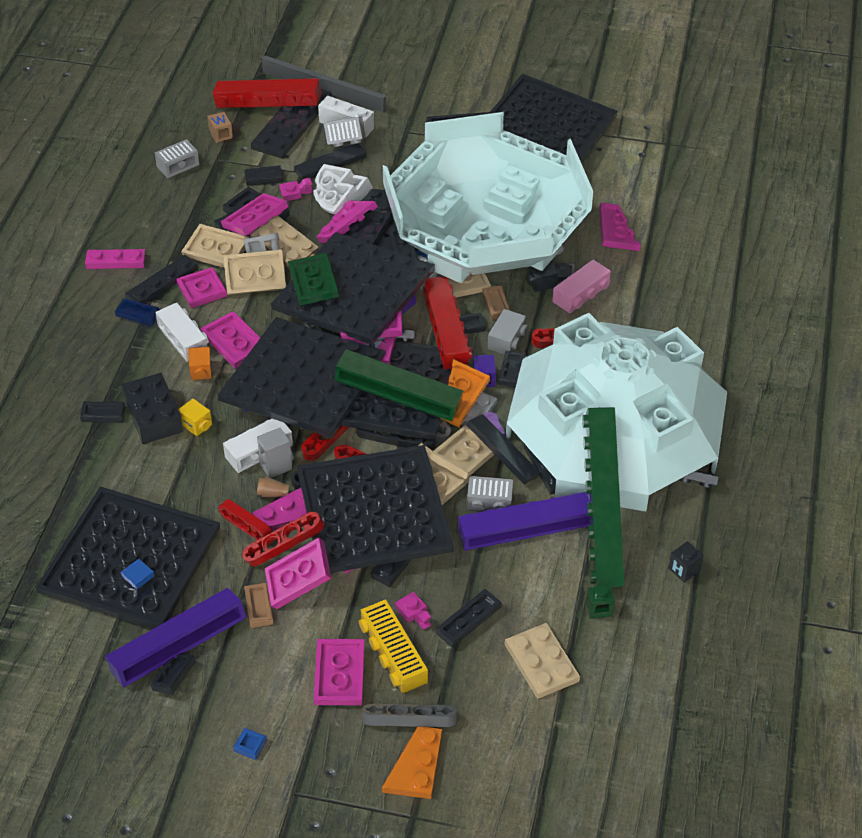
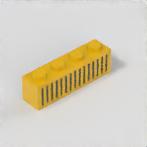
M385 599L361 609L360 628L363 633L367 632L369 635L370 645L374 651H378L383 668H388L394 687L398 686L403 694L428 683V669L387 600Z

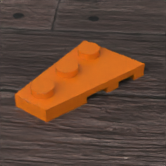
M453 359L448 385L463 390V397L453 422L441 419L460 428L489 383L490 376Z
M419 726L416 728L382 786V793L426 799L432 798L442 729Z

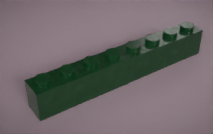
M615 407L588 408L586 415H582V426L587 431V436L583 437V448L588 451V458L584 459L585 472H589V480L585 482L586 494H590V503L586 505L587 516H591V525H588L587 529L588 539H592V548H589V561H593V570H590V584H594V587L598 584L611 586L612 589H622L624 587Z

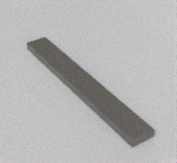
M268 56L262 58L263 73L281 79L319 78L321 89L332 92V96L380 112L386 110V95Z

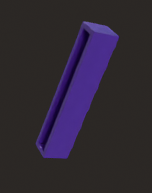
M586 492L573 493L567 496L552 497L547 500L531 501L526 504L511 505L505 508L490 509L484 512L458 516V532L464 551L588 527V525H591V516H587L586 505L590 503Z
M229 588L220 591L107 654L105 658L111 673L123 688L163 666L169 659L177 658L178 654H184L245 619L246 615L242 602Z

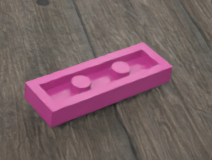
M145 249L87 250L85 265L86 269L144 268L146 252Z

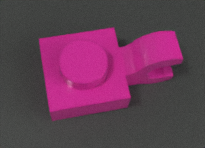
M310 178L303 179L300 184L297 181L279 184L282 198L286 201L302 198L301 194L313 192L312 187L308 186L312 185Z
M414 592L395 602V609L408 623L415 620L423 630L431 626V623L428 621L431 619V616L427 612V606Z

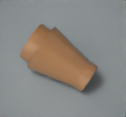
M266 476L265 478L259 477L256 495H262L261 498L284 497L288 494L289 485Z

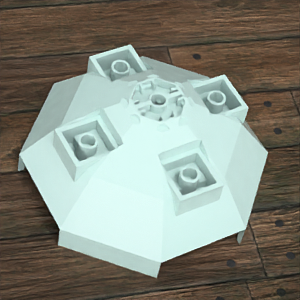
M504 112L425 123V141L391 175L387 166L383 165V184L400 238L427 254L428 262L435 264L434 272L459 283H462L469 274L476 275L529 266L543 271L561 250L562 243L592 209L593 189L571 139L567 143V155H564L504 131Z
M587 313L555 328L553 345L522 360L507 420L506 438H511L513 430L556 478L555 496L562 497L573 493L586 492L585 482L589 480V472H585L584 459L588 458V451L583 448V437L587 436V431L582 426V415H586L588 408L615 407L620 507L646 511L650 494L711 462V472L715 474L727 391L702 368L704 352L678 327L664 333L663 331L606 322L598 323L590 313Z

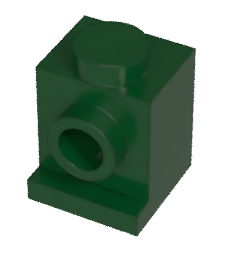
M598 584L595 587L588 588L586 605L590 619L612 617L615 600L611 586ZM605 604L606 608L595 609L596 605Z

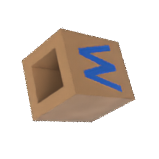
M225 112L207 116L209 131L216 143L233 138L232 126Z

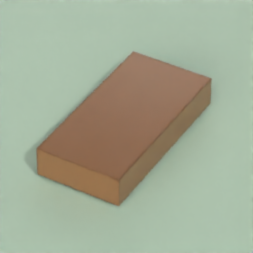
M502 286L482 288V294L491 320H497L503 309L510 311Z
M267 583L244 586L250 628L273 625Z

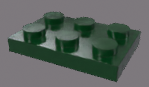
M327 253L288 261L299 305L339 297Z

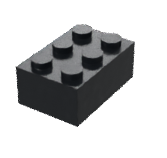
M162 372L121 384L124 401L142 444L183 432L180 413Z

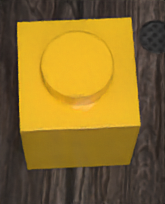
M191 399L178 409L182 426L196 436L207 431L212 425L211 411L195 399Z

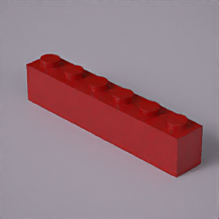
M319 78L217 81L212 94L216 108L318 106L322 91Z
M447 277L428 278L423 284V296L444 370L452 369L453 359L468 366L469 359H472L471 347H468L467 334H464V323L460 321V309L457 308L456 296H453V286L449 284Z

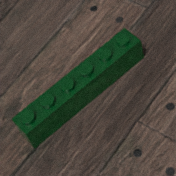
M347 349L336 365V381L453 422L461 406L463 390Z

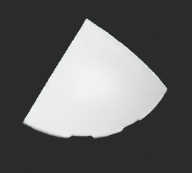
M324 164L315 179L317 186L314 190V196L322 209L329 213L337 214L346 202L350 200L361 201L373 187L367 177L354 175L351 169Z

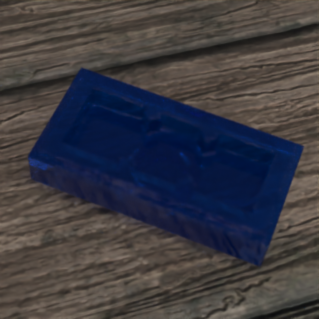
M123 298L115 310V316L152 326L156 320V312L160 309L159 307Z

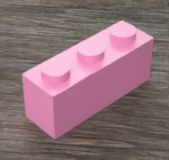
M594 259L554 287L553 302L568 313H572L609 286L611 271Z

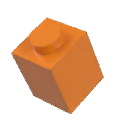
M209 347L189 348L191 380L212 379Z

